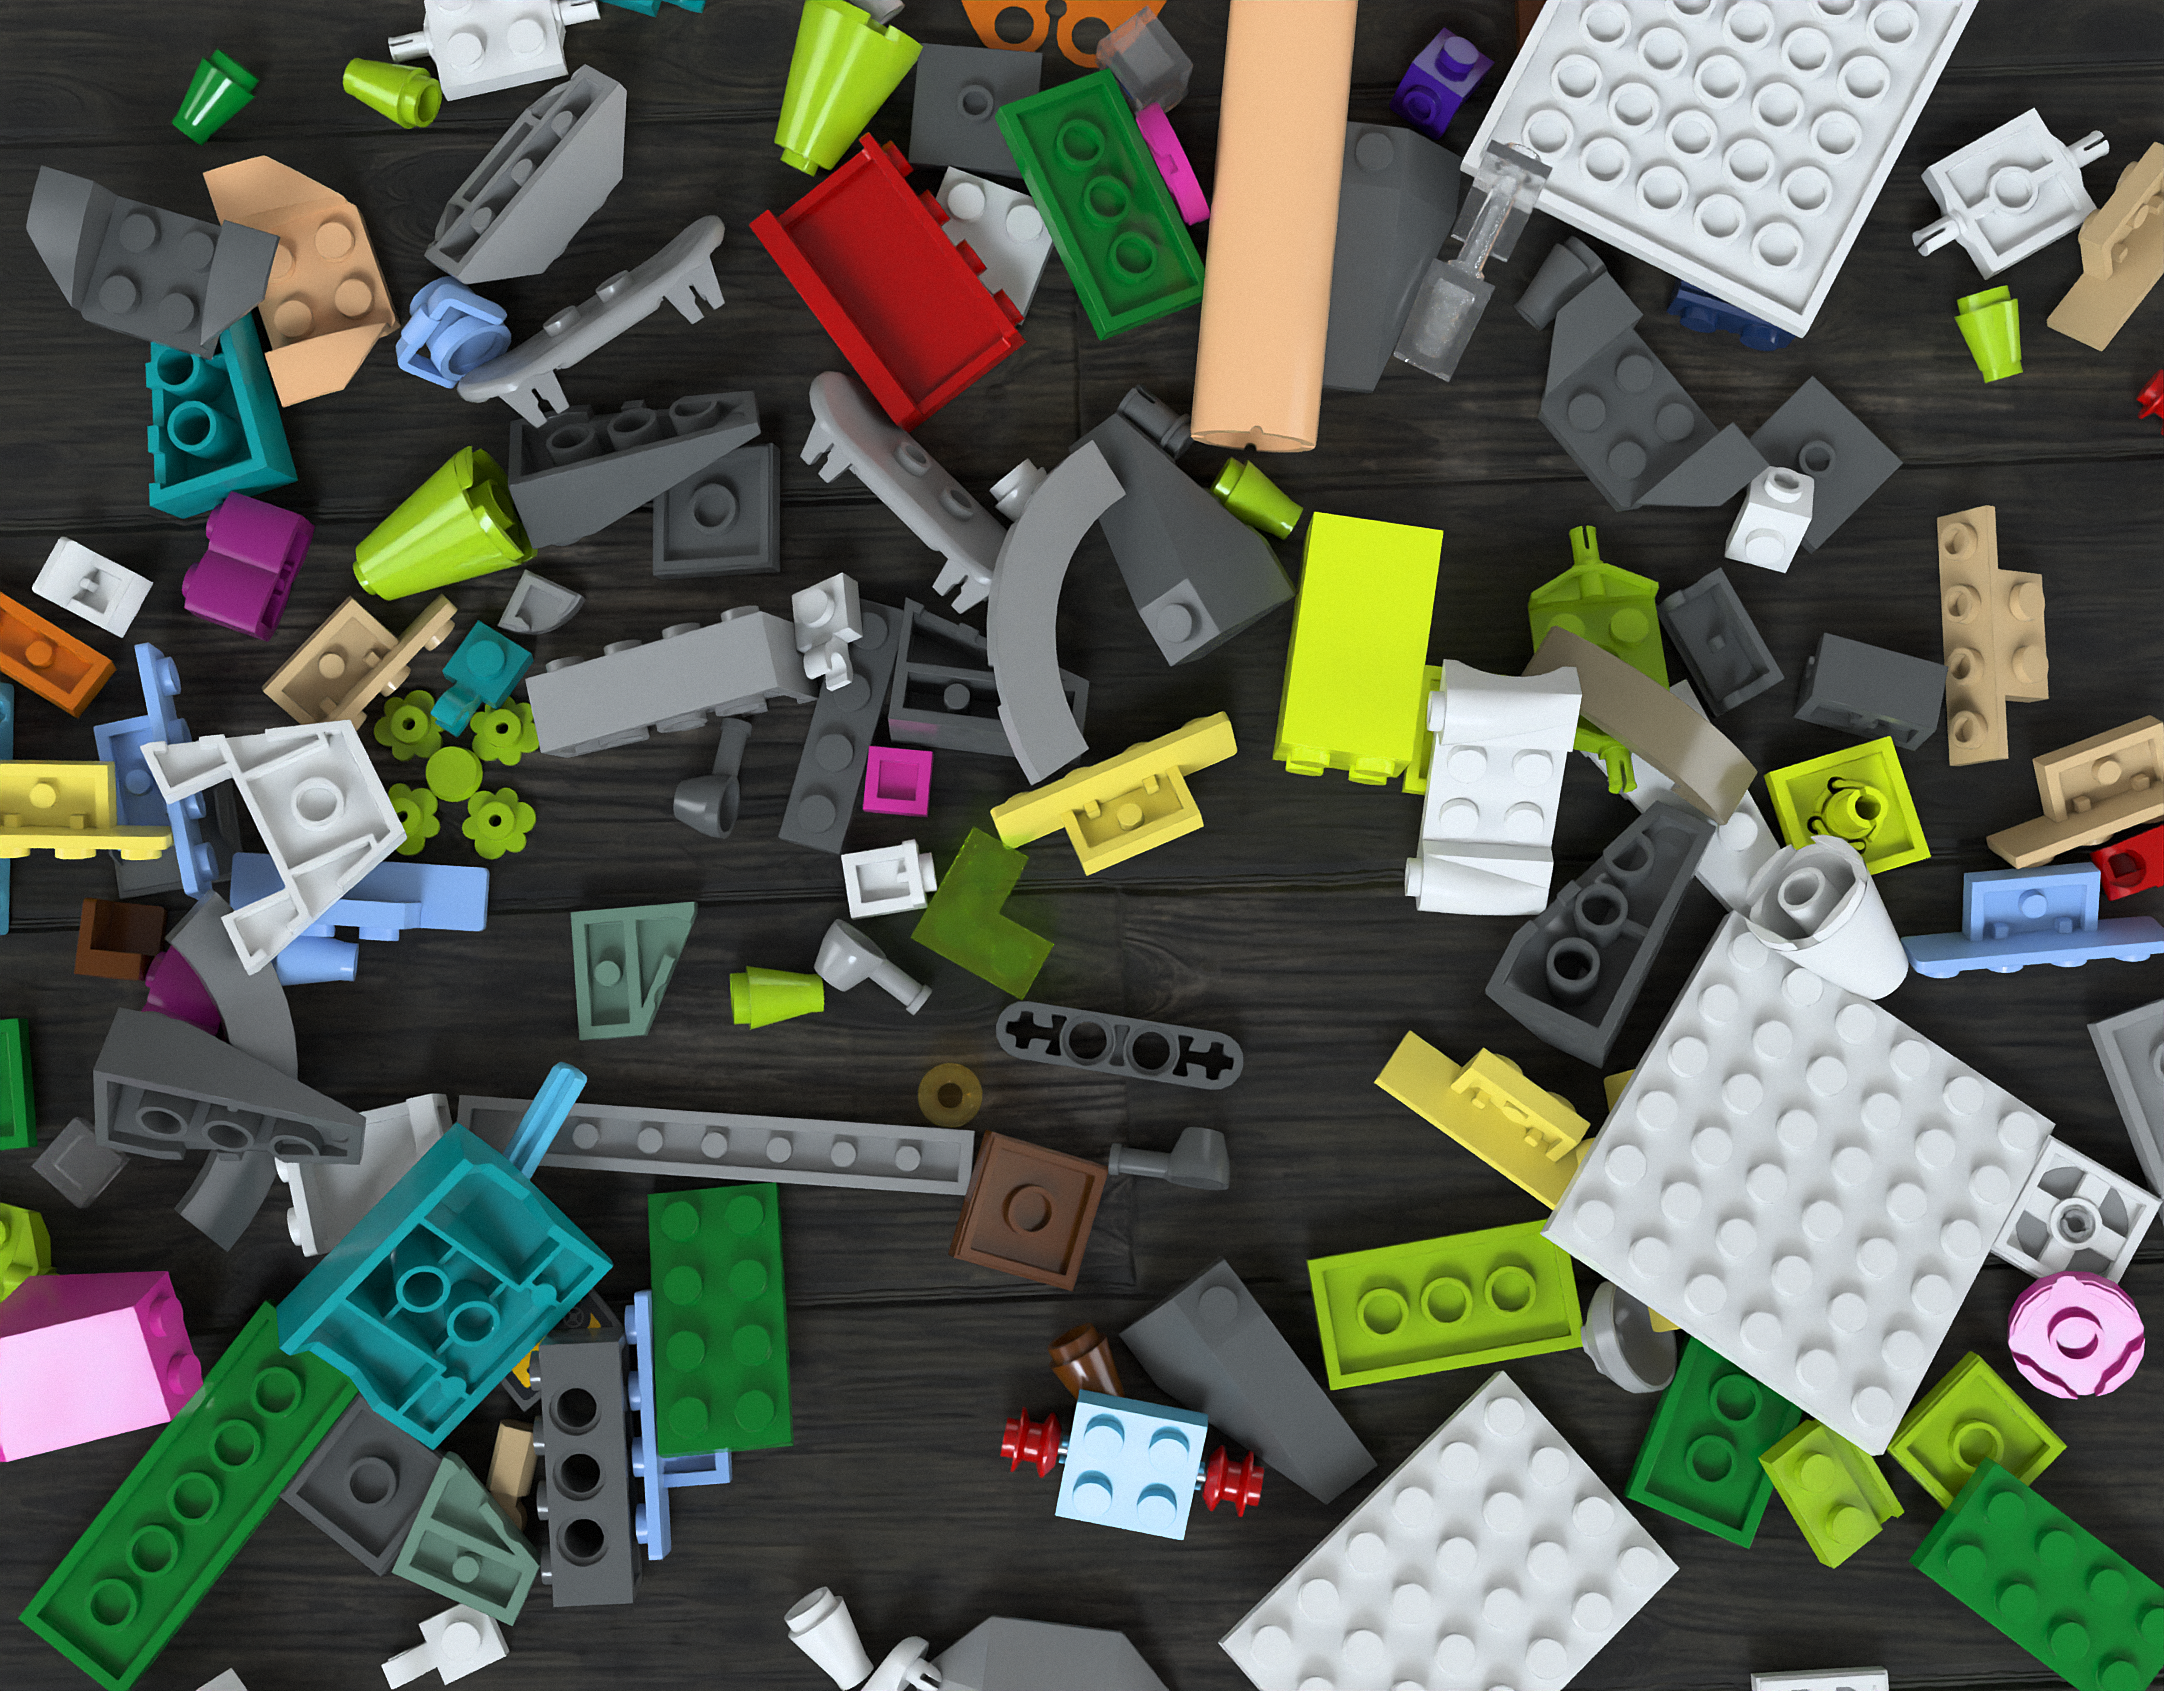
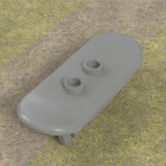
M707 215L695 221L657 254L632 271L624 270L607 279L596 289V295L578 307L572 305L553 315L543 324L544 329L521 345L468 372L459 381L457 387L458 394L462 399L476 403L485 402L489 398L499 396L536 428L540 427L547 420L538 407L539 402L532 393V389L535 388L542 399L548 400L557 414L569 407L553 369L556 368L558 371L561 368H570L657 310L661 301H663V296L692 324L696 323L704 316L695 304L696 297L689 288V285L694 286L700 297L704 301L707 300L714 310L725 303L709 256L723 240L725 232L724 223L715 215Z
M824 371L817 376L811 383L809 391L811 408L816 420L800 457L808 465H811L820 458L822 453L831 451L827 456V463L818 473L827 483L833 482L849 468L929 548L941 551L948 560L932 587L941 596L948 594L955 584L964 582V585L961 587V594L951 605L959 614L967 611L982 600L984 602L988 601L996 561L1008 531L906 431L894 423L879 401L863 385L841 372Z

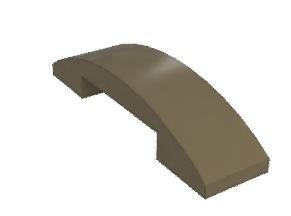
M1559 626L1551 627L1521 677L1542 675L1561 667H1576L1582 691L1579 714L1675 782L1670 790L1719 825H1726L1758 772L1751 762L1709 721L1663 686L1597 645Z

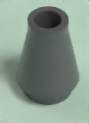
M1570 236L1563 245L1555 243L1526 292L1514 307L1530 325L1542 331L1550 321L1556 318L1558 310L1605 273L1607 268L1602 260L1578 238Z

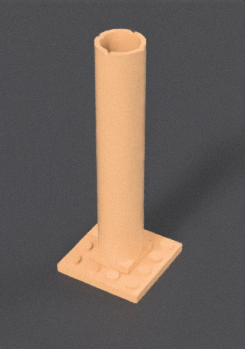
M1230 0L1190 428L1193 440L1208 445L1244 450L1247 445H1253L1258 452L1310 451L1316 446L1358 0Z

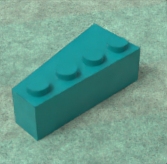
M251 311L220 334L212 360L151 342V362L145 363L146 387L152 390L153 426H147L148 452L154 454L155 483H149L150 507L185 519L212 510L220 503L224 504L231 491L251 497L298 481Z

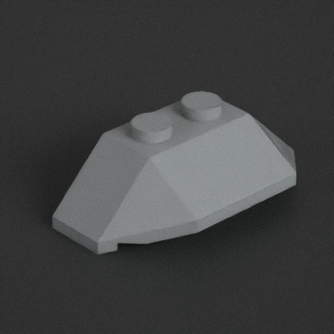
M584 64L572 74L571 81L555 86L526 108L447 202L436 227L435 240L428 245L424 256L431 263L463 284L543 273L553 260L565 251L568 242L588 218L603 206L609 193L622 179L627 90L618 81Z
M999 1615L989 1616L936 1658L934 1657L929 1661L940 1671L942 1682H938L928 1675L925 1677L926 1680L938 1688L937 1691H1170L1122 1631Z

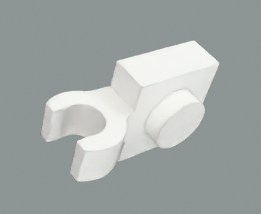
M842 572L792 595L796 649L804 654L803 662L808 678L814 679L825 674L826 686L830 691L852 683L853 668L849 659L848 643L863 637L858 582Z
M459 1603L423 1620L419 1626L426 1641L389 1658L388 1662L381 1666L391 1689L406 1684L438 1667L444 1684L447 1685L505 1657L510 1651L495 1618Z

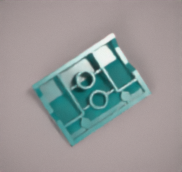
M456 1122L276 1307L279 1349L290 1356L309 1350L352 1379L373 1411L434 1450L613 1267V1263L589 1237L505 1156Z

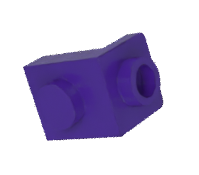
M1444 27L1411 63L1391 99L1389 107L1434 140H1438L1447 130L1458 109L1485 80L1495 62L1479 52L1471 42L1456 36Z

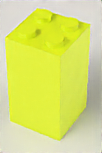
M1314 512L1303 542L1297 584L1298 594L1295 598L1272 758L1273 760L1286 761V771L1301 775L1322 776L1324 768L1348 770V780L1369 785H1386L1387 777L1397 778L1412 762L1443 530Z

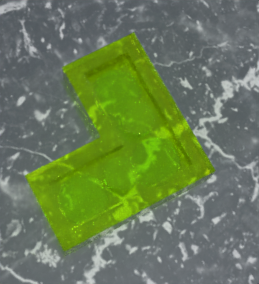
M973 826L911 936L912 940L1021 1001L1025 999L1054 947L1053 943L999 914L1029 862V857Z

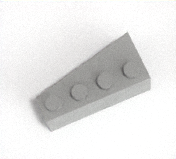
M743 606L727 610L721 614V623L700 628L699 623H684L671 626L662 631V640L642 645L641 640L616 642L603 648L605 656L584 662V658L581 656L557 659L546 664L547 673L525 679L541 753L565 758L647 740L650 737L648 726L656 725L657 731L661 733L686 731L703 727L708 721L706 715L708 712L715 711L716 716L742 714L743 717L767 712L766 699L781 695L796 698L798 704L815 701L819 697L816 678L810 679L806 675L803 662L804 654L796 649L794 623L759 611L758 606Z

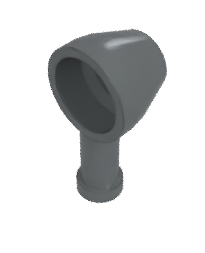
M735 718L722 719L720 726L722 735L712 774L684 779L679 783L673 804L676 819L711 837L725 839L731 834L740 806V785L737 776L746 740L751 736L753 729L750 723Z
M1185 1128L1171 1153L1126 1148L1120 1143H1113L1111 1147L1108 1167L1109 1175L1119 1176L1120 1173L1164 1178L1177 1185L1204 1190H1225L1229 1188L1230 1161L1225 1137L1221 1132L1206 1128Z

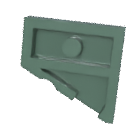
M683 902L571 912L579 1040L590 1041L648 1036L698 914L697 903Z
M449 1451L439 1466L392 1573L513 1626L541 1567V1554L461 1457Z

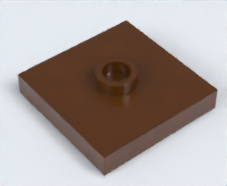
M985 1130L948 1255L1073 1291L1109 1166Z

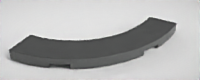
M209 889L169 932L165 939L184 957L199 977L221 1019L226 1039L225 1043L297 1080L298 1061L295 1032L288 1002L276 970L270 961L259 972L248 975L221 917L235 910L217 892ZM211 1150L197 1178L174 1210L228 1252L251 1223L266 1198L278 1172L275 1157L270 1151H245L242 1161H220L216 1154L217 1150Z

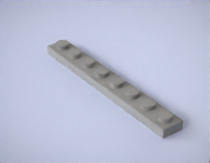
M459 1095L457 1122L503 1154L533 1100ZM574 1103L538 1166L966 1195L973 1171L975 1131Z

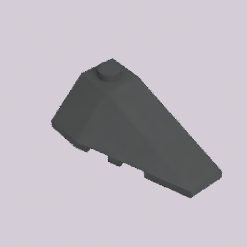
M755 391L684 396L675 401L670 409L658 410L647 408L644 400L625 401L621 407L622 413L594 415L590 404L569 406L559 414L555 410L543 413L547 422L538 428L525 418L510 421L508 488L532 548L537 549L549 545L566 546L579 541L584 536L595 534L759 435L761 429L758 400Z
M1122 413L1113 414L1068 447L1070 454H1073L1093 439L1126 495L1109 506L1098 519L1137 611L1170 666L1203 658L1298 594L1297 589L1267 539L1251 525L1245 526L1220 504L1222 500L1207 487L1201 488L1175 465V459Z
M1658 800L1655 801L1604 849L1603 856L1575 882L1571 880L1557 894V899L1535 920H1529L1513 935L1485 989V994L1543 1042L1602 1069L1633 1008L1710 844L1716 826Z
M1219 1256L1118 1333L1157 1387L1190 1410L1208 1414V1422L1247 1450L1253 1451L1257 1457L1326 1505L1378 1466L1222 1256Z

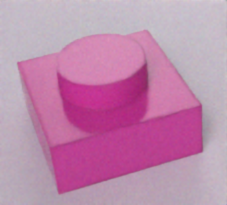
M869 746L863 810L873 813L928 818L934 760L933 752Z

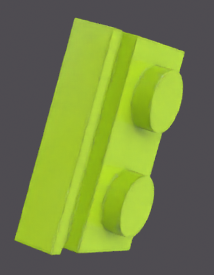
M1806 1419L1758 1457L1819 1561L1833 1569L1881 1532L1883 1529L1880 1525L1891 1516L1898 1518L1904 1513L1903 1508L1872 1456L1817 1419L1813 1421Z

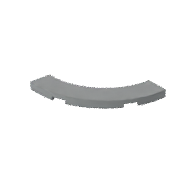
M1093 439L1061 461L1032 491L1031 497L1025 503L1016 522L1011 524L996 561L989 592L987 656L989 666L994 667L996 686L1001 705L997 708L1014 755L1031 785L1043 780L1089 749L1075 723L1062 686L1056 654L1055 627L1062 581L1074 551L1093 522L1109 506L1126 495Z

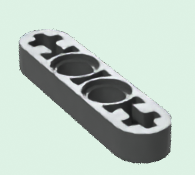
M1030 1001L1016 1002L1008 1006L1000 1014L996 1024V1037L1000 1046L1010 1056L1022 1060L1206 1090H1221L1232 1085L1240 1076L1243 1068V1053L1239 1044L1230 1036L1215 1031ZM1022 1012H1029L1034 1014V1025L1053 1029V1015L1066 1017L1067 1020L1059 1035L1061 1055L1046 1054L1051 1043L1050 1040L1035 1038L1030 1040L1028 1049L1016 1047V1037L1006 1033L1008 1022H1019ZM1083 1022H1092L1099 1025L1104 1030L1107 1038L1105 1050L1094 1059L1077 1057L1069 1046L1071 1031ZM1144 1033H1157L1165 1038L1169 1045L1170 1055L1167 1062L1156 1070H1147L1140 1067L1132 1055L1134 1041ZM1178 1036L1192 1038V1043L1188 1048L1190 1052L1207 1053L1211 1043L1221 1044L1222 1055L1232 1058L1231 1069L1221 1070L1217 1080H1211L1206 1078V1067L1185 1063L1187 1076L1173 1075L1172 1072L1180 1056Z

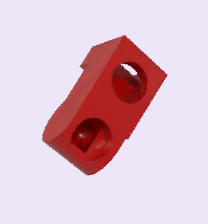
M2164 823L2089 853L2093 864L2101 871L2100 881L2108 901L2116 900L2153 886L2158 888L2164 885Z

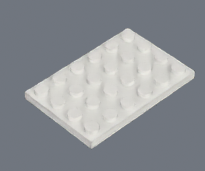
M1498 1371L1218 1643L1260 1691H1561L1680 1568L1504 1371Z

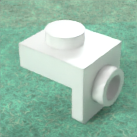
M1769 466L1748 483L1747 496L1726 540L1725 557L1786 573L1812 519L1814 479L1788 468Z
M61 537L33 584L32 590L34 593L123 638L132 620L140 610L141 604L153 582L67 537Z
M915 839L902 841V845L841 855L850 915L853 920L928 908L926 892L937 890L932 853L920 854L919 846Z

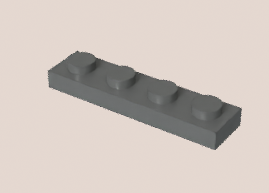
M859 598L863 637L848 643L849 659L853 668V681L850 684L830 691L826 686V675L824 676L778 836L784 841L839 856L842 855L866 773L869 746L874 744L895 671L904 610Z

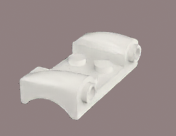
M1443 659L1439 691H1430L1427 705V730L1434 731L1417 857L1407 858L1405 870V896L1416 897L1418 911L1469 915H1540L1546 909L1554 864L1551 846L1567 751H1573L1582 698L1576 667H1561L1550 673L1537 676L1511 677L1483 672L1457 660Z

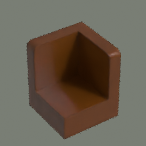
M85 897L82 907L74 974L145 982L152 961L158 953L164 950L168 910L160 906L120 903L100 898Z

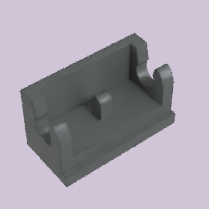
M1721 567L1707 574L1689 588L1675 592L1660 605L1656 606L1661 629L1713 719L1785 679Z
M1824 633L1819 639L1815 657L1809 655L1793 718L1873 740L1891 736L1895 746L1915 751L1937 730L1949 666Z

